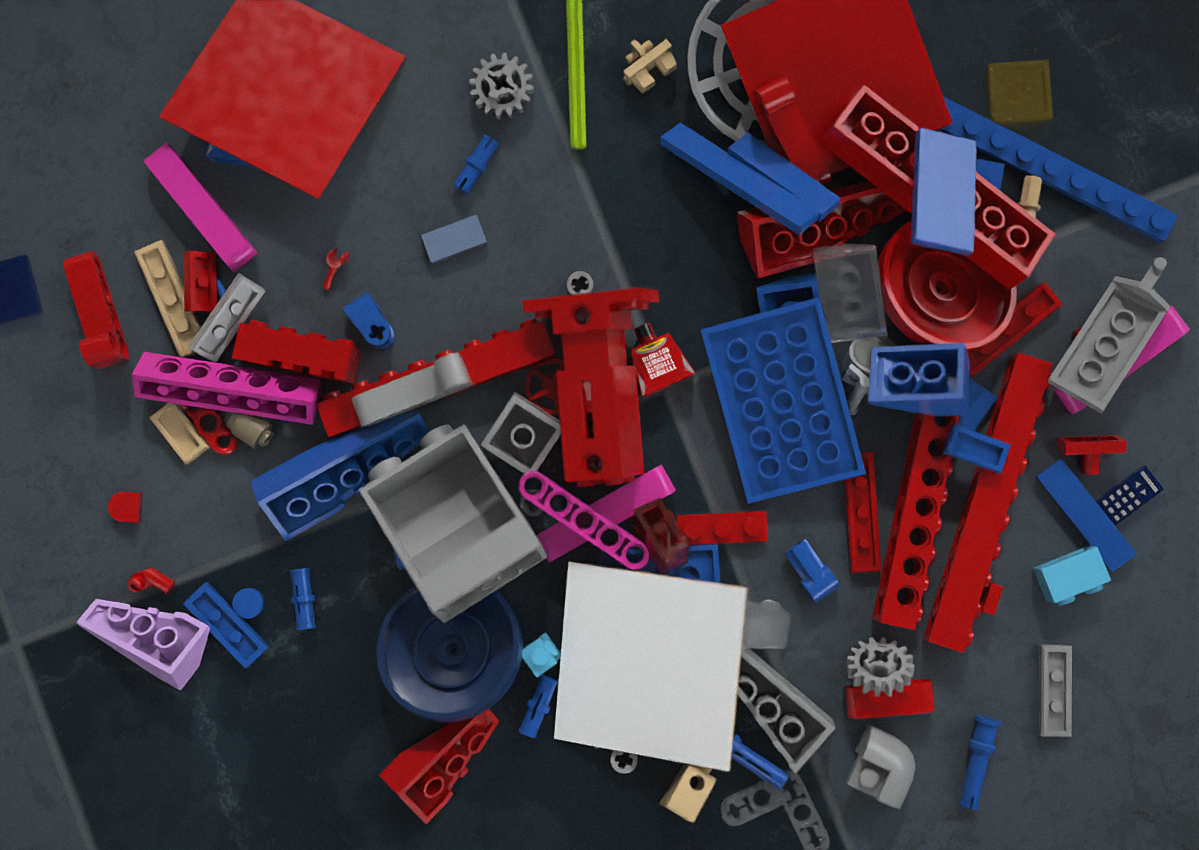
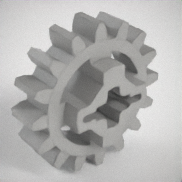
M503 53L502 58L498 60L495 54H491V62L489 63L481 59L482 69L473 68V74L477 79L469 80L470 86L476 88L470 91L471 97L479 98L475 103L476 107L479 109L485 106L484 112L486 116H489L492 111L496 112L497 119H501L502 113H507L509 118H513L512 111L515 109L522 113L523 108L521 104L531 103L530 97L526 94L534 93V87L528 84L533 81L532 74H525L528 70L527 64L518 66V57L515 56L509 61L507 53ZM516 74L521 80V89L513 83ZM504 82L507 83V89L502 87L500 90H497L496 84L502 85ZM483 84L490 89L488 98L483 94ZM511 100V102H509V103L501 104L502 102Z
M871 637L869 638V644L859 641L858 649H850V656H847L848 678H853V685L855 687L863 685L864 693L869 692L871 689L874 690L875 696L879 697L881 691H885L888 696H892L893 689L901 693L903 692V684L908 686L911 684V677H913L914 673L913 656L907 655V648L905 646L897 648L896 640L888 644L885 637H882L880 642H875Z

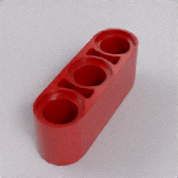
M930 679L911 680L909 686L903 684V692L900 693L893 689L892 696H888L885 691H881L878 697L875 696L874 690L871 689L869 692L864 693L863 685L857 687L854 685L845 686L847 718H873L935 711L933 686Z

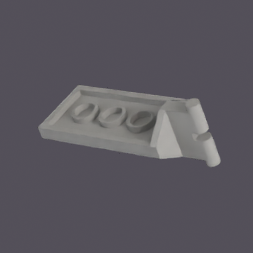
M1158 257L1155 259L1141 282L1115 276L1047 382L1102 414L1170 308V305L1153 289L1167 265V261L1164 258Z

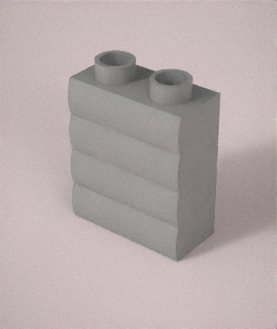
M465 424L455 430L450 425H442L433 429L421 439L420 446L423 449L422 451L404 462L399 457H392L380 462L368 474L371 483L359 489L430 609L443 623L548 557Z

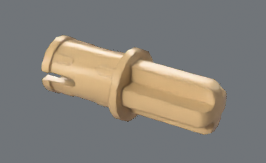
M1026 176L1023 182L1020 202L1017 204L1036 218V213L1041 208L1038 202L1042 179L1037 176Z

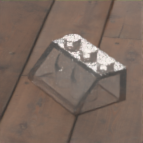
M840 244L814 248L813 256L819 297L831 343L886 336L887 329L876 246Z

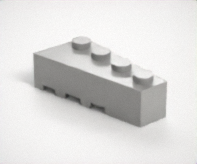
M742 643L737 694L750 709L754 718L763 727L775 747L781 752L796 774L835 729L834 721Z

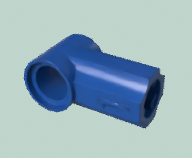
M806 539L795 544L784 553L801 578L800 582L814 603L819 602L840 587V583L826 564H822Z

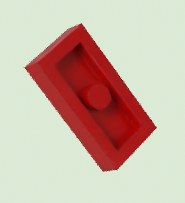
M190 250L183 252L185 312L211 313L217 305L216 253Z

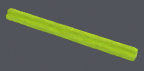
M566 0L570 145L572 149L578 150L586 148L582 0Z

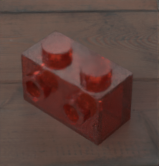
M661 498L633 509L634 529L647 547L649 555L661 575L688 563V550L691 549L689 540L684 533L680 532L670 509L667 510Z

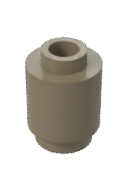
M233 413L227 422V427L231 429V434L253 449L266 447L274 435L271 432L273 425L259 416Z

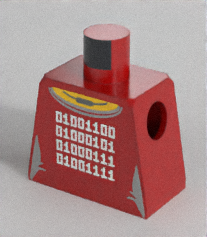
M650 322L634 329L640 345L630 349V357L633 366H636L637 384L641 398H645L694 376L695 372L669 333L656 338Z

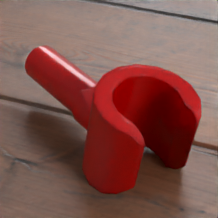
M338 247L330 251L326 256L329 271L322 287L326 290H330L338 267L349 260L348 252L343 253L340 260L336 257Z

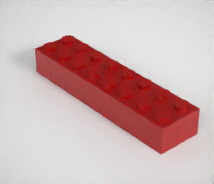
M863 85L820 140V143L912 214L915 134L920 128ZM976 172L974 252L969 256H965L1011 290L1029 277L1055 236V233Z

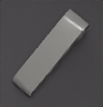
M453 353L434 361L433 366L351 398L361 427L364 428L466 389L473 384L462 356L459 353Z

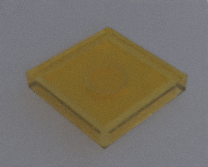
M1049 60L989 63L987 72L991 121L1000 124L1050 121L1053 118Z

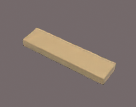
M159 240L134 251L179 357L190 358L197 355V353L189 349L188 345L200 330L201 325L195 312H185L184 286L165 242Z

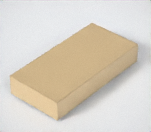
M168 402L149 417L186 465L210 448L204 438L196 431L194 423L179 404Z

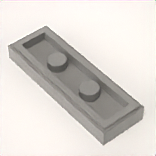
M238 273L188 345L189 349L216 363L238 332L239 323L243 324L265 293V289Z
M1039 644L1038 735L1041 737H1072L1071 645Z

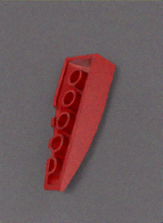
M866 182L828 189L841 198L839 206L821 221L817 220L800 235L757 207L738 211L737 219L740 242L755 276L762 278L812 264L821 259L820 256L831 249L835 251L843 247L844 242L855 236L861 237L870 232L869 228L880 222L886 223L907 210L874 184Z

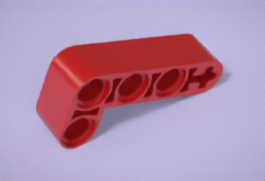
M784 75L779 76L753 90L754 97L785 159L824 186L831 182V175L794 102L796 97Z
M91 250L64 259L65 274L86 338L79 341L80 352L85 363L90 367L101 369L128 360V347L97 253Z

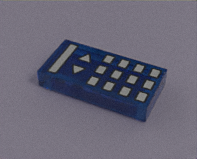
M1144 465L1098 498L1096 503L1112 523L1118 525L1164 489L1147 466Z

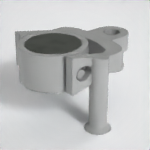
M880 330L875 336H860L852 341L842 360L845 372L842 380L855 387L847 400L850 415H855L858 412V405L865 393L869 394L872 347L897 346Z

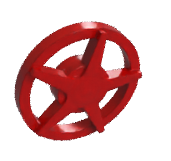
M547 359L539 362L530 370L526 379L525 389L530 402L550 415L560 414L557 375L555 373V375L545 376L538 369L547 364H560L557 371H563L564 361L560 359ZM535 373L542 380V390L532 397L530 383ZM543 396L554 400L557 410L545 409L538 405L535 400Z

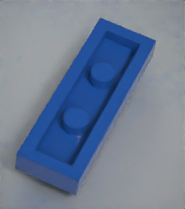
M208 582L204 583L183 603L199 621L210 627L209 632L245 669L250 667L270 647L242 617L235 613L228 602Z

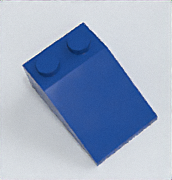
M965 343L872 347L869 404L933 416L968 415L970 359Z

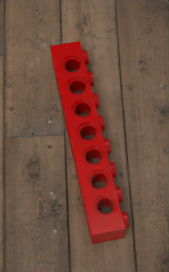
M915 412L872 619L877 622L915 630L916 624L921 621L923 607L920 604L922 595L926 593L929 585V577L927 576L928 566L935 557L934 537L941 528L940 508L947 499L946 479L947 475L951 474L954 465L953 458L941 452L951 424L958 425L959 417L962 415L944 416L943 424L938 426L933 415ZM934 439L938 444V451L932 456L929 453L928 445ZM926 469H929L932 473V480L928 485H925L922 481V474ZM923 499L926 503V509L919 515L916 511V503ZM917 528L920 538L918 542L912 544L909 536L911 531ZM911 558L914 562V567L911 572L906 574L903 565L907 559ZM906 588L908 592L907 599L899 603L897 594L900 589Z

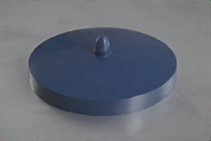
M415 585L394 603L382 623L376 651L378 669L381 679L391 696L410 712L424 719L436 722L463 721L491 708L511 687L522 660L523 637L520 623L513 608L497 590L443 623L432 612L417 585Z

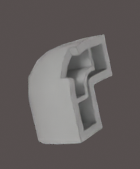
M867 723L855 748L858 756L846 783L887 805L900 809L913 782L916 769L914 756L908 746L898 738Z

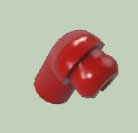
M148 568L133 573L127 581V587L130 591L138 593L141 590L154 586L163 593L168 594L176 582L157 569Z

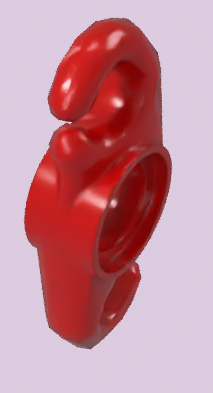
M181 404L183 409H188V405ZM199 407L197 410L187 411V415L194 421L196 431L215 453L228 455L235 450L237 446L236 437H231L229 446L225 448L220 447L218 444V439L221 436H230L231 430L225 426L224 418L217 410ZM212 414L217 420V425L214 430L207 432L202 427V419L206 415Z

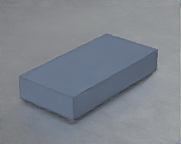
M477 214L421 235L432 264L487 244Z

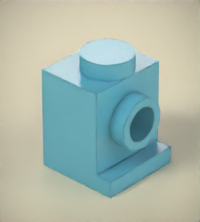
M545 632L523 647L522 657L535 676L538 677L557 664V661L561 658V653Z

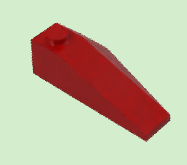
M488 709L473 718L451 722L402 752L379 776L427 824L448 803L453 795L450 791L458 777L464 778L469 770L466 767L473 754L479 753L498 725L499 720Z

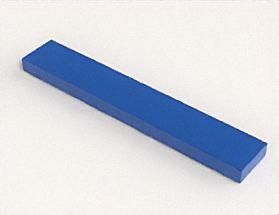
M679 123L661 136L660 145L798 235L818 220L820 211L684 124Z

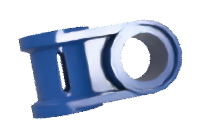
M368 291L343 307V310L354 326L374 348L385 350L393 344L395 333ZM377 329L382 331L384 336L382 340L376 338L375 331Z

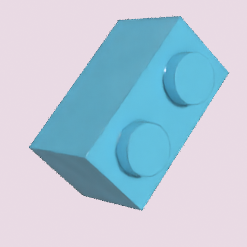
M1086 546L1033 568L1046 602L1057 603L1058 606L1075 601L1074 595L1084 591L1086 595L1096 593L1104 589L1102 584L1111 581L1096 546Z

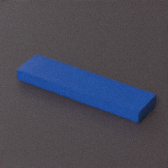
M747 132L728 147L727 153L820 211L818 221H821L839 206L840 197Z
M1061 458L1036 475L1090 545L1098 547L1103 561L1112 572L1137 555L1135 550Z

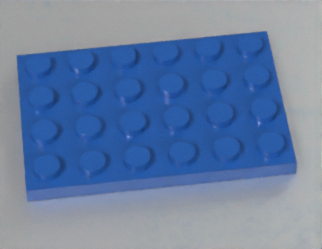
M819 297L701 329L748 504L866 474Z

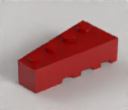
M250 320L249 325L239 323L232 359L331 381L355 384L362 350L354 346V341L337 338V341L327 340L325 335L308 332V336L296 334V329L279 326L278 330L267 328V323Z

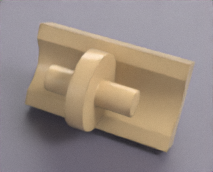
M665 39L655 48H653L654 46L650 40L642 45L636 40L630 42L629 45L633 52L627 55L625 59L629 64H633L623 71L625 74L623 79L628 86L633 84L640 92L644 93L655 84V80L648 72L656 66L664 77L677 68V63L671 54L672 45L669 41Z

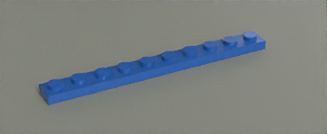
M944 97L953 123L938 129V131L976 141L977 151L1027 176L1041 178L1042 183L1159 243L1166 241L1178 217L1177 214Z

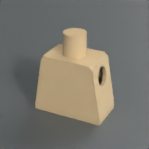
M684 763L659 804L682 819L693 823L716 782V778L710 775L713 768ZM696 776L698 784L692 789L690 779Z

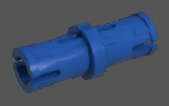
M483 134L472 155L466 157V165L452 184L460 190L465 182L462 192L469 195L479 175L485 173L487 170L486 164L499 147V143L492 139L487 149H485L490 142V137Z
M310 568L290 570L293 587L291 604L294 603L296 630L316 628L313 612L315 595H312Z
M544 674L540 675L532 699H528L526 704L529 707L518 730L520 733L532 738L537 737V732L544 715L550 711L551 707L548 705L559 682L558 680Z

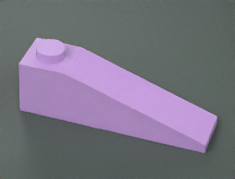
M95 599L76 622L80 627L155 677L180 691L200 666L210 631L208 625L186 613L175 612L171 614L160 612L158 609L150 607L146 610L134 608L125 603Z

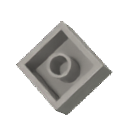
M514 392L483 439L481 446L522 473L537 471L561 435V424L558 419Z

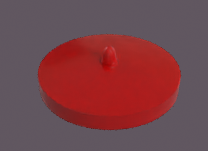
M912 220L896 231L886 242L879 256L877 287L884 309L892 322L905 336L918 345L965 343L967 352L970 353L984 347L1005 330L1015 310L1016 286L1009 290L965 255L912 244Z

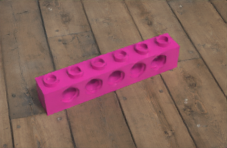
M144 352L132 373L134 395L136 398L313 425L318 412L316 403L322 402L321 379L156 353Z

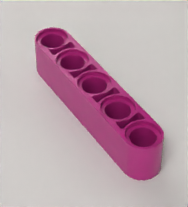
M168 142L143 160L233 272H236L258 254Z
M1170 305V308L1125 378L1190 330L1172 305ZM1058 388L1053 390L1071 415L1087 406Z
M661 464L589 506L614 523L619 524L675 492L676 489ZM581 512L575 518V523L580 527H587L592 522V515L588 512ZM562 522L536 535L548 556L546 558L548 563L588 541Z
M528 471L521 476L519 481L520 492L530 502L628 568L640 569L647 564L649 552L641 540L542 473ZM530 477H536L542 483L541 489L536 493H530L524 487L525 481ZM561 494L566 497L567 504L565 508L555 510L550 506V499L554 495ZM581 512H588L592 515V522L587 527H580L575 523L576 516ZM613 529L617 532V539L614 543L605 544L601 541V534L604 530ZM633 546H638L642 549V556L636 561H630L626 558L627 550Z

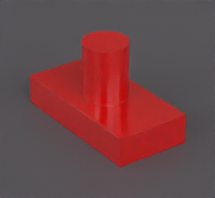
M1118 435L1057 437V449L1063 454H1082L1081 473L1095 475L1100 473V454L1126 453L1127 441Z

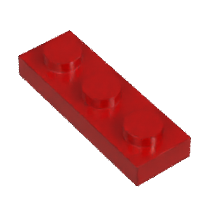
M766 511L676 515L677 545L768 541Z

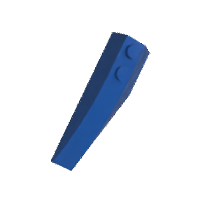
M416 410L368 427H360L332 438L250 481L257 503L283 539L287 541L338 513L346 506L344 503L355 493L357 495L361 493L359 489L366 486L370 481L368 474L377 464L392 457H405L420 444L421 439L430 430L419 411Z

